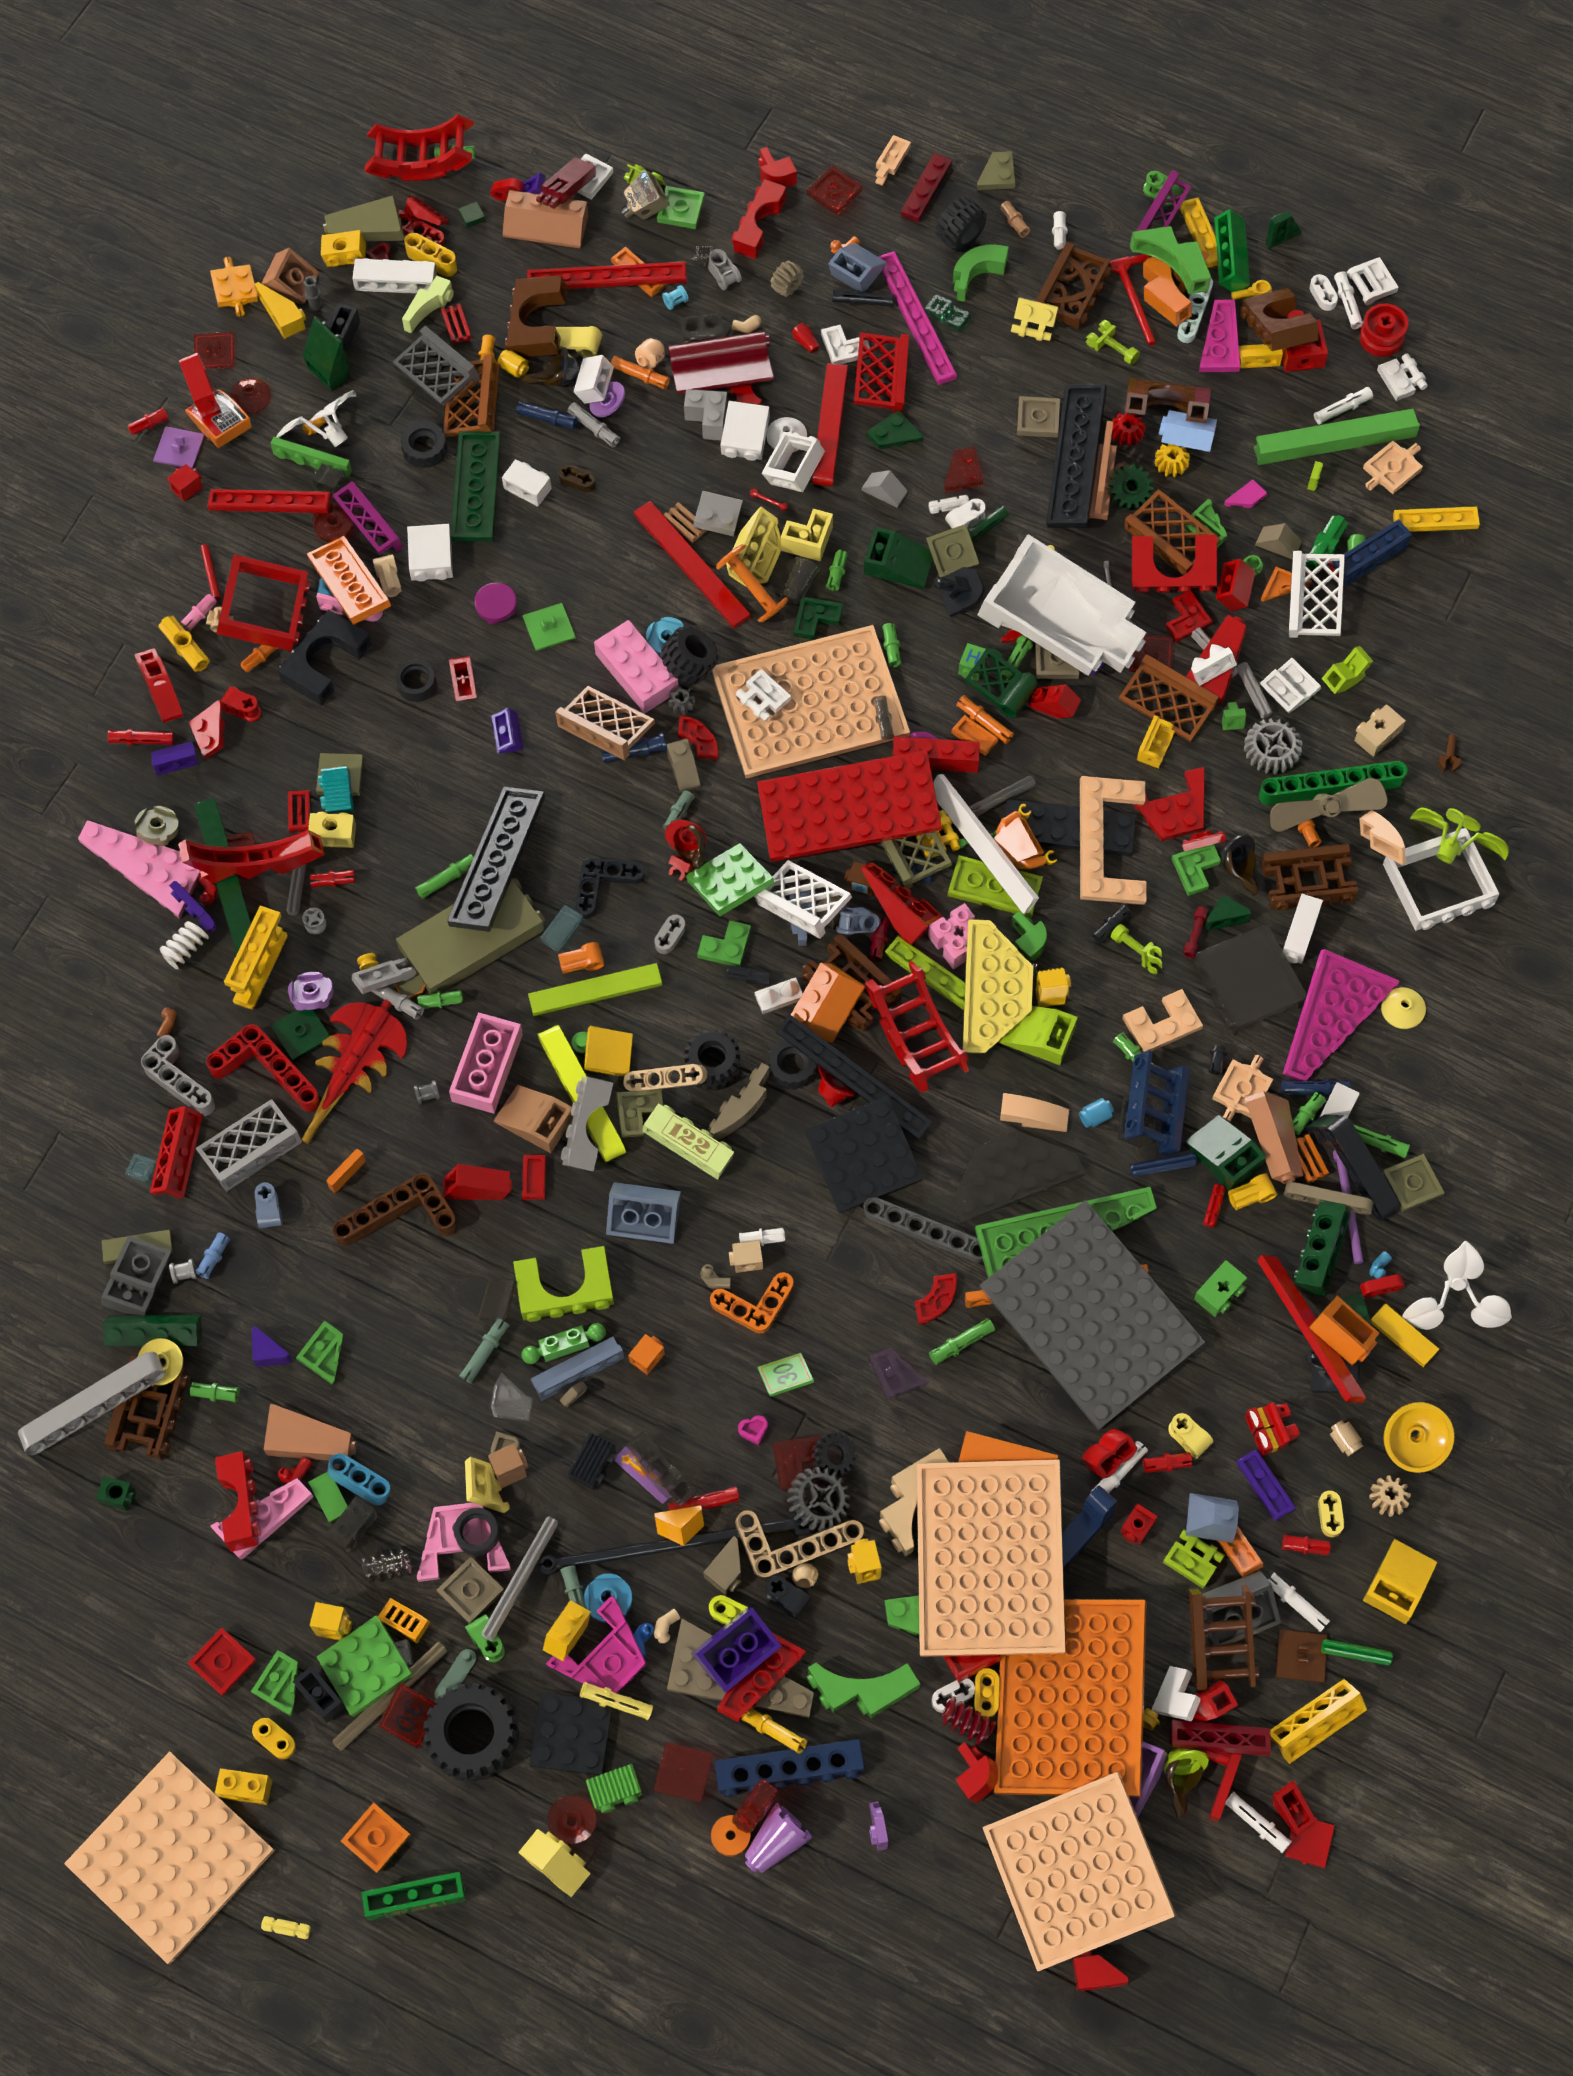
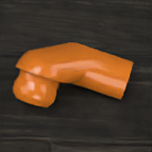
M855 236L846 244H841L840 241L834 240L830 245L831 251L836 254L840 248L853 243L859 245L860 241Z

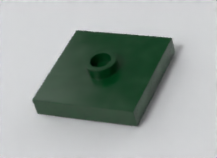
M313 1009L296 1010L270 1025L293 1062L321 1047L322 1041L330 1037Z

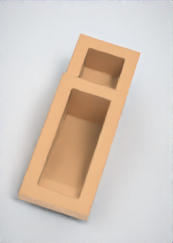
M1373 810L1360 818L1361 836L1370 840V847L1404 865L1406 863L1405 845L1394 826Z
M1003 1093L1001 1121L1022 1123V1127L1067 1132L1069 1109L1030 1097Z

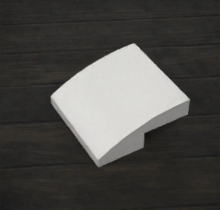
M1290 658L1278 670L1272 671L1260 682V685L1288 713L1301 706L1321 689V686L1293 658Z

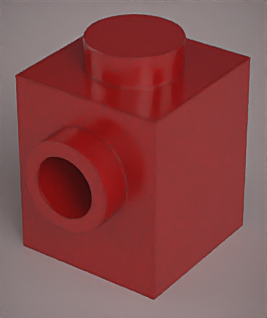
M187 464L176 469L167 478L171 490L183 502L203 488L200 480L202 478L201 474L197 469H191Z

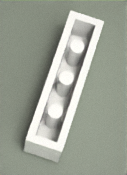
M364 258L355 259L352 279L355 291L418 293L420 288L428 291L437 276L435 262L388 259L372 260Z

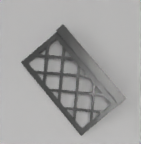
M424 326L420 330L422 335L397 357L393 364L439 404L444 406L471 380L476 383L481 377L470 362L427 326ZM424 343L426 351L417 352V349ZM438 355V361L429 362L430 356ZM425 357L424 363L416 364V358ZM406 359H412L411 365L403 366L402 363ZM450 365L449 372L441 373L442 366ZM437 367L436 373L428 374V368ZM424 369L423 375L415 376V370ZM454 376L464 377L461 381L453 383ZM449 377L448 384H440V378ZM436 379L435 385L426 386L427 380ZM448 389V392L440 398L439 390Z

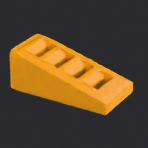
M391 1598L378 1616L384 1624L415 1643L419 1642L430 1625L428 1619ZM394 1606L397 1609L395 1610L390 1619L386 1618L387 1614ZM400 1611H402L404 1614L396 1624L394 1621ZM410 1616V1621L408 1622L406 1627L403 1628L402 1624L404 1623L406 1618ZM418 1621L419 1623L415 1627L414 1631L410 1632L409 1630L414 1624V1622Z

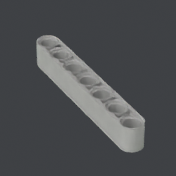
M147 1352L23 1426L18 1431V1436L26 1455H35L44 1451L161 1380L165 1376V1372L157 1353Z

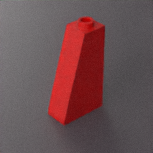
M1227 615L1199 658H1210L1211 645L1215 644L1225 649L1229 647L1237 663L1247 632L1245 622L1237 616L1233 618ZM1235 666L1201 685V687L1218 696V703L1221 705L1225 700ZM1190 669V671L1186 675V678L1198 684L1194 678L1192 670Z

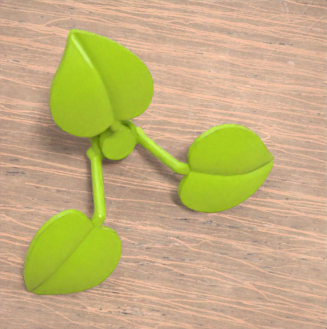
M1419 808L1410 818L1443 829L1442 839L1439 844L1440 849L1436 854L1443 862L1451 864L1456 855L1460 856L1461 852L1474 840L1499 854L1504 861L1508 857L1509 847L1507 843L1488 832L1483 834L1476 833L1460 847V842L1456 838L1462 826L1471 831H1479L1481 825L1474 818L1464 815L1456 809L1450 808L1446 812V816L1450 821L1459 824L1453 837H1448V839H1446V834L1450 826L1438 813L1427 808Z

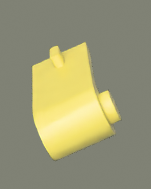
M556 327L561 337L559 349L563 347L576 349L577 353L583 358L597 355L603 336L597 327Z

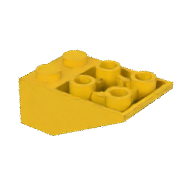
M1394 1539L1363 1601L1406 1624L1411 1618L1437 1562Z

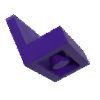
M191 741L151 753L152 764L157 776L199 765L194 745Z

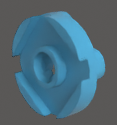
M615 1574L597 1576L587 1586L584 1594L585 1606L587 1610L591 1611V1617L600 1622L607 1623L597 1612L605 1603L601 1599L606 1596L607 1592H610L611 1596L616 1598L624 1617H626L632 1605V1592L629 1585Z

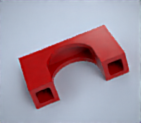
M1195 535V563L1187 574L1177 578L1167 577L1161 574L1155 567L1153 561V536H1132V589H1136V593H1148L1149 589H1157L1159 593L1170 592V589H1178V592H1191V588H1200V592H1211L1212 588L1217 587V535Z

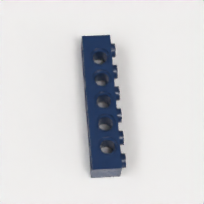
M860 1739L810 1746L805 1749L801 1748L803 1752L800 1754L790 1749L715 1761L719 1794H724V1797H733L739 1795V1791L748 1790L749 1793H759L765 1787H773V1790L787 1788V1784L797 1783V1786L810 1785L812 1780L821 1779V1782L824 1783L835 1781V1777L845 1776V1779L857 1778L860 1776L859 1773H864ZM839 1756L844 1759L845 1763L842 1767L837 1768L831 1764V1760ZM816 1760L820 1763L821 1767L817 1771H811L807 1768L809 1761ZM786 1764H793L797 1770L794 1774L787 1775L783 1772V1767ZM764 1767L770 1768L773 1772L766 1779L758 1774L760 1769ZM739 1771H745L748 1774V1778L744 1782H738L734 1778L735 1774Z

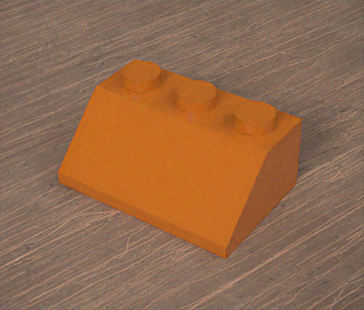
M820 963L791 1015L822 1039L833 1043L866 986L831 963Z

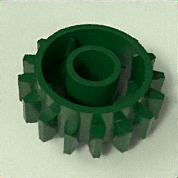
M1134 463L1130 468H1128L1127 464H1124L1122 470L1117 468L1115 470L1116 474H1112L1109 477L1112 482L1107 484L1108 487H1111L1108 495L1113 496L1112 502L1119 503V508L1123 505L1126 506V510H1129L1133 506L1136 510L1139 508V504L1142 506L1146 502L1145 499L1148 500L1151 497L1148 492L1154 490L1153 487L1149 486L1153 479H1147L1149 472L1143 473V466L1135 469ZM1126 484H1133L1134 491H1129Z

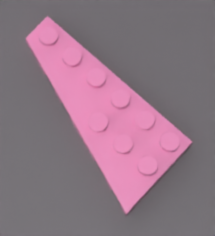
M87 820L78 837L79 842L98 857L103 858L111 867L121 872L124 877L146 894L151 895L159 904L168 908L180 919L187 904L183 900L179 903L170 894L173 890L169 885L173 881H177L192 895L201 877L199 870L182 863L179 856L180 851L165 846H158L157 844H150L138 837Z

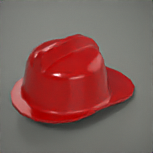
M818 1065L822 1077L818 1091L830 1107H834L837 1103H842L848 1096H854L855 1093Z

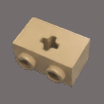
M1387 704L1381 710L1379 708L1376 709L1370 716L1371 719L1367 723L1362 722L1356 729L1357 734L1354 741L1373 757L1403 730L1406 721Z

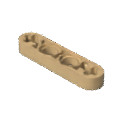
M697 1064L632 1071L625 1075L623 1083L629 1091L692 1086L705 1082L707 1071L704 1066ZM673 1071H678L680 1074V1079L677 1083H673L671 1080ZM695 1071L700 1073L696 1078L687 1077L686 1073H695ZM654 1073H657L660 1081L654 1086L650 1079ZM644 1079V1083L632 1085L631 1080Z

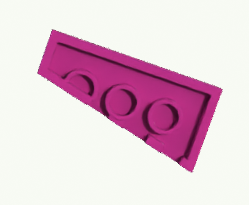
M1215 300L1199 372H1239L1240 359L1235 300Z

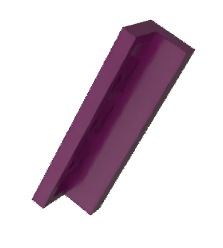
M1174 170L1171 171L1136 231L1148 230L1149 228L1154 229L1153 221L1161 218L1164 224L1163 227H1169L1192 187L1178 179L1179 173ZM1174 185L1185 190L1182 195L1173 196L1172 189ZM1172 202L1173 211L1164 214L1163 204Z
M353 481L332 495L379 555L390 547H393L396 552L403 548L399 537ZM349 492L352 501L343 502L340 498ZM354 507L361 508L364 512L363 516H354ZM366 522H372L375 525V530H365ZM377 536H384L387 542L379 547L376 543Z

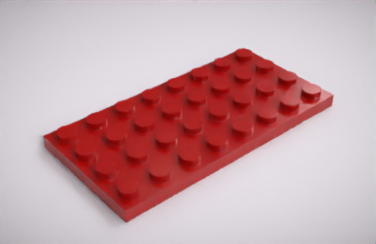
M927 750L757 782L771 862L942 831Z

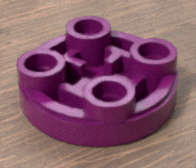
M487 584L480 588L475 596L474 602L478 615L491 625L507 620L517 611L516 595L506 584Z

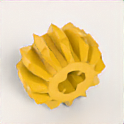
M1162 444L1160 450L1156 452L1155 466L1158 467L1159 473L1165 472L1166 477L1169 474H1172L1174 478L1177 476V473L1182 475L1189 467L1190 455L1186 452V447L1180 448L1178 445L1168 444L1166 446Z

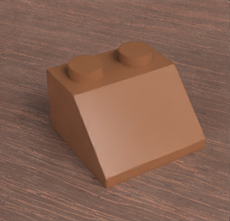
M287 248L276 253L261 284L292 302L304 304L306 301L304 293L306 289L303 281L308 276H313L317 279L319 271L291 248Z

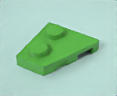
M324 1321L296 1359L333 1385L343 1334Z
M919 1595L884 1601L888 1626L906 1630L914 1635H920Z
M277 1650L251 1690L252 1694L287 1715L292 1716L296 1694V1685L293 1681L298 1677L299 1663Z

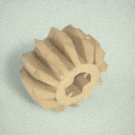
M1389 1475L1385 1481L1379 1478L1377 1485H1372L1371 1490L1374 1493L1369 1495V1499L1375 1500L1372 1504L1373 1508H1381L1379 1511L1380 1515H1383L1385 1510H1387L1389 1517L1394 1515V1511L1400 1515L1403 1512V1508L1408 1507L1407 1499L1410 1498L1411 1494L1404 1492L1408 1487L1407 1484L1399 1485L1400 1478L1392 1482V1478ZM1387 1492L1390 1493L1391 1497H1394L1393 1500H1390V1497L1386 1495Z

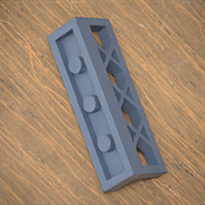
M611 1337L531 1378V1382L541 1401L624 1359L623 1350L620 1344L616 1343L614 1337Z

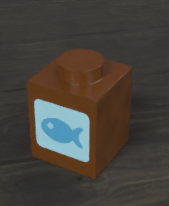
M854 861L852 868H847L844 880L847 881V889L872 896L874 891L861 871V868L866 864Z

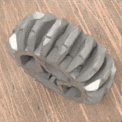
M1272 718L1269 719L1268 723L1264 720L1260 721V725L1255 723L1253 728L1248 731L1247 737L1244 740V752H1247L1246 759H1251V766L1257 764L1258 771L1264 768L1266 774L1269 770H1273V773L1276 774L1278 769L1284 773L1286 768L1291 769L1294 763L1298 762L1299 756L1302 753V741L1299 740L1300 733H1295V727L1288 728V722L1281 724L1280 719L1277 720V723L1273 722Z

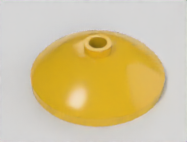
M1423 1402L1411 1403L1398 1409L1388 1420L1384 1431V1446L1388 1456L1397 1466L1410 1472H1426L1438 1467L1447 1459L1454 1443V1430L1448 1416L1438 1407ZM1417 1430L1418 1434L1415 1437H1411V1433Z

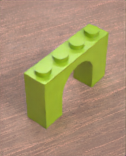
M604 1246L581 1250L585 1280L576 1293L567 1297H556L543 1289L536 1258L514 1261L523 1320L534 1322L540 1320L541 1317L550 1316L557 1318L563 1316L564 1313L573 1312L574 1314L586 1312L587 1309L596 1308L597 1310L609 1308L610 1305H614Z

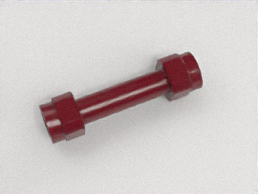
M1197 907L1193 916L1195 924L1191 937L1184 946L1183 955L1190 959L1196 958L1199 952L1197 944L1203 924L1207 922L1210 912L1205 907Z

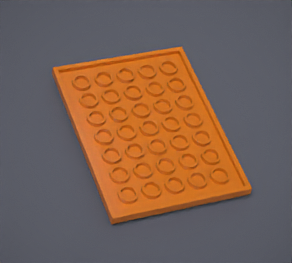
M1064 1599L1066 1654L1000 1655L996 1742L998 1779L994 1787L995 1794L1060 1796L1119 1772L1128 1796L1141 1798L1147 1608L1145 1600Z

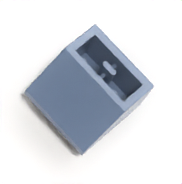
M853 243L840 248L828 265L833 277L858 292H866L887 265V262Z

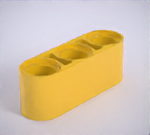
M410 233L405 237L406 253L410 259L419 262H435L436 272L446 277L456 274V257L451 250L417 233Z

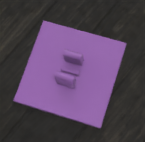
M165 426L153 461L178 467L187 464L193 469L205 434Z

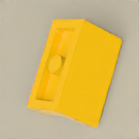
M1264 344L1239 346L1240 368L1280 366L1283 355L1282 349L1271 351Z

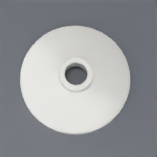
M784 417L772 422L766 434L768 444L775 450L784 431H790L787 433L792 434L796 432L807 437V430L799 420Z

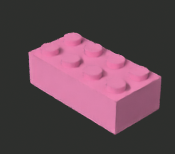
M629 620L594 642L596 656L644 714L670 698L671 692L675 693L678 690V679L666 670L667 667L663 665L662 659Z
M478 1012L449 1090L452 1102L495 1113L523 1036L521 1024Z

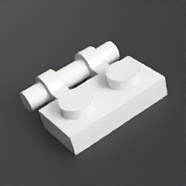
M1408 353L1402 356L1404 363L1401 365L1397 359L1378 365L1377 371L1396 401L1414 395L1416 390L1414 386L1418 385L1421 390L1428 387L1425 381L1426 377L1422 372H1419L1415 359L1411 358ZM1410 371L1413 377L1408 378L1406 372Z
M762 669L746 682V687L750 690L744 692L742 689H739L735 694L744 706L751 708L754 711L753 714L757 718H762L765 722L771 718V715L767 712L769 708L777 713L791 700V695ZM754 697H759L763 702L759 705L753 700Z

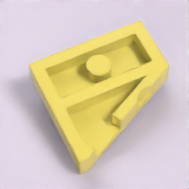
M469 1457L465 1461L467 1501L502 1513L507 1512L510 1506L508 1502L503 1503L499 1491L502 1488L494 1476L490 1463Z

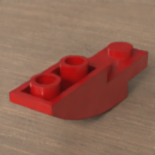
M155 648L134 654L162 722L165 723L183 717L169 676Z

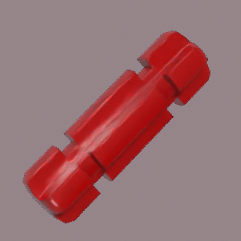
M1215 1184L1203 1222L1206 1227L1214 1228L1226 1190V1187L1223 1185Z

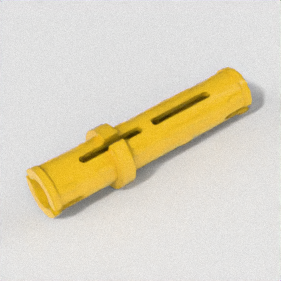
M751 1709L741 1719L756 1727L759 1733H766L798 1754L803 1752L799 1748L800 1746L804 1749L806 1748V1739L774 1722L771 1716L767 1714L762 1715L756 1710Z

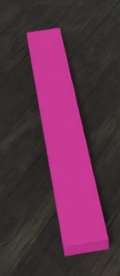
M895 251L878 256L887 262L881 273L937 384L941 385L957 379V374Z

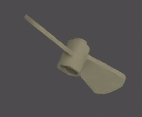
M1368 778L1334 795L1321 793L1310 801L1278 803L1270 812V826L1273 830L1280 832L1319 815L1335 817L1340 811L1383 809L1387 804V796L1380 781Z

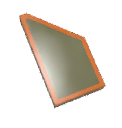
M417 972L415 977L407 981L396 982L394 985L399 994L407 995L410 1000L424 993L426 983H423V979Z

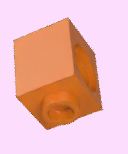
M645 1334L628 1355L629 1362L648 1375L665 1354L663 1343L657 1337H649Z

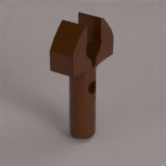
M1455 735L1448 736L1446 754L1444 756L1439 755L1437 765L1442 772H1444L1448 760L1452 764L1451 774L1458 770L1461 758H1456L1455 756L1457 740Z

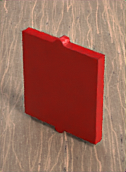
M1314 1817L1316 1822L1298 1835L1291 1829L1289 1840L1292 1842L1286 1849L1284 1857L1301 1861L1303 1865L1311 1864L1325 1868L1334 1825L1317 1821V1818Z

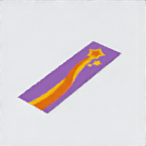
M628 1444L617 1455L615 1461L662 1504L677 1490L674 1485Z

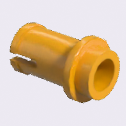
M323 417L317 418L314 421L309 420L317 428L327 423ZM303 423L302 429L307 435L316 434L314 429Z

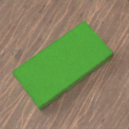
M327 1472L308 1482L330 1524L351 1513L338 1486L329 1477Z

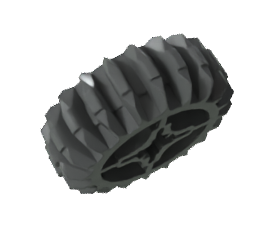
M819 1467L813 1468V1471L808 1468L804 1471V1474L799 1473L797 1480L794 1479L791 1482L793 1488L788 1489L787 1492L792 1496L787 1499V1502L794 1505L789 1508V1511H796L797 1513L794 1520L801 1518V1526L803 1527L809 1523V1530H814L816 1526L818 1531H823L825 1527L827 1529L833 1528V1524L838 1525L841 1523L840 1518L846 1517L847 1514L844 1510L850 1508V1505L845 1501H848L851 1496L844 1494L848 1490V1486H841L843 1478L836 1480V1472L828 1475V1468H824L823 1471H820ZM812 1482H820L826 1485L827 1488H820ZM803 1490H805L804 1493L808 1500L806 1505L803 1501ZM823 1493H825V1495L821 1498L820 1502H817L813 1505V1502L816 1501L818 1495L821 1496ZM831 1494H833L834 1496V1509L832 1508L833 1504L830 1501ZM815 1509L821 1514L824 1513L825 1516H817L810 1511Z

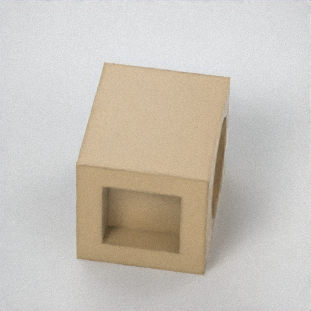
M760 1240L732 1244L733 1252H729L730 1266L735 1265L736 1273L763 1269Z

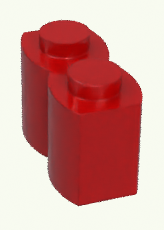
M1111 1429L1102 1436L1098 1444L1088 1448L1081 1459L1089 1471L1105 1479L1113 1475L1121 1463L1130 1460L1138 1448L1131 1436L1117 1429Z

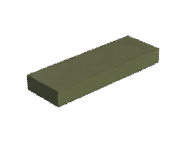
M170 1230L131 1236L171 1250V1254H173ZM127 1237L102 1240L104 1264L116 1263Z

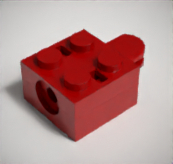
M1293 310L1288 313L1287 318L1304 315V312ZM1317 320L1318 340L1282 349L1284 372L1325 367L1328 351L1320 320Z

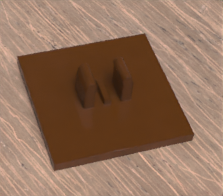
M1279 1629L1276 1678L1325 1683L1326 1654L1321 1652V1644L1323 1640L1327 1639V1635Z

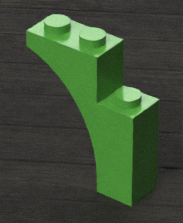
M1171 226L1132 232L1130 242L1132 252L1146 254L1166 263L1180 276L1188 294L1208 292L1211 276L1197 241L1178 244Z
M814 1663L808 1667L809 1675L806 1676L812 1688H818L822 1696L819 1699L826 1710L830 1708L835 1713L858 1699L857 1706L862 1714H868L870 1719L920 1689V1682L908 1663L889 1674L870 1679H852L838 1676L822 1668L819 1664Z

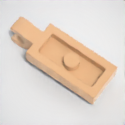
M894 135L892 136L876 163V168L879 170L876 173L878 178L875 183L883 186L888 173L895 174L909 151L911 142Z

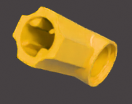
M1261 1174L1250 1180L1249 1183L1228 1191V1196L1232 1207L1238 1210L1256 1202H1268L1277 1196V1192L1268 1174Z

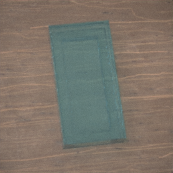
M564 905L542 934L540 941L559 952L582 921L583 915Z

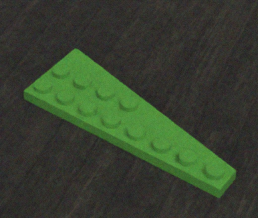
M1151 1187L1087 1201L1112 1232L1156 1210ZM1082 1202L975 1226L988 1278Z

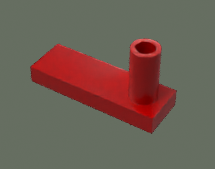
M1200 1750L1208 1756L1209 1760L1226 1766L1208 1817L1209 1820L1218 1822L1242 1754Z

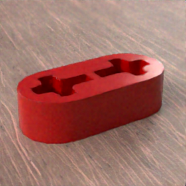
M516 178L497 181L493 183L490 195L498 201L507 200L509 190L523 192L525 185Z
M1400 1274L1366 1281L1360 1285L1364 1298L1396 1292L1405 1287L1402 1275Z

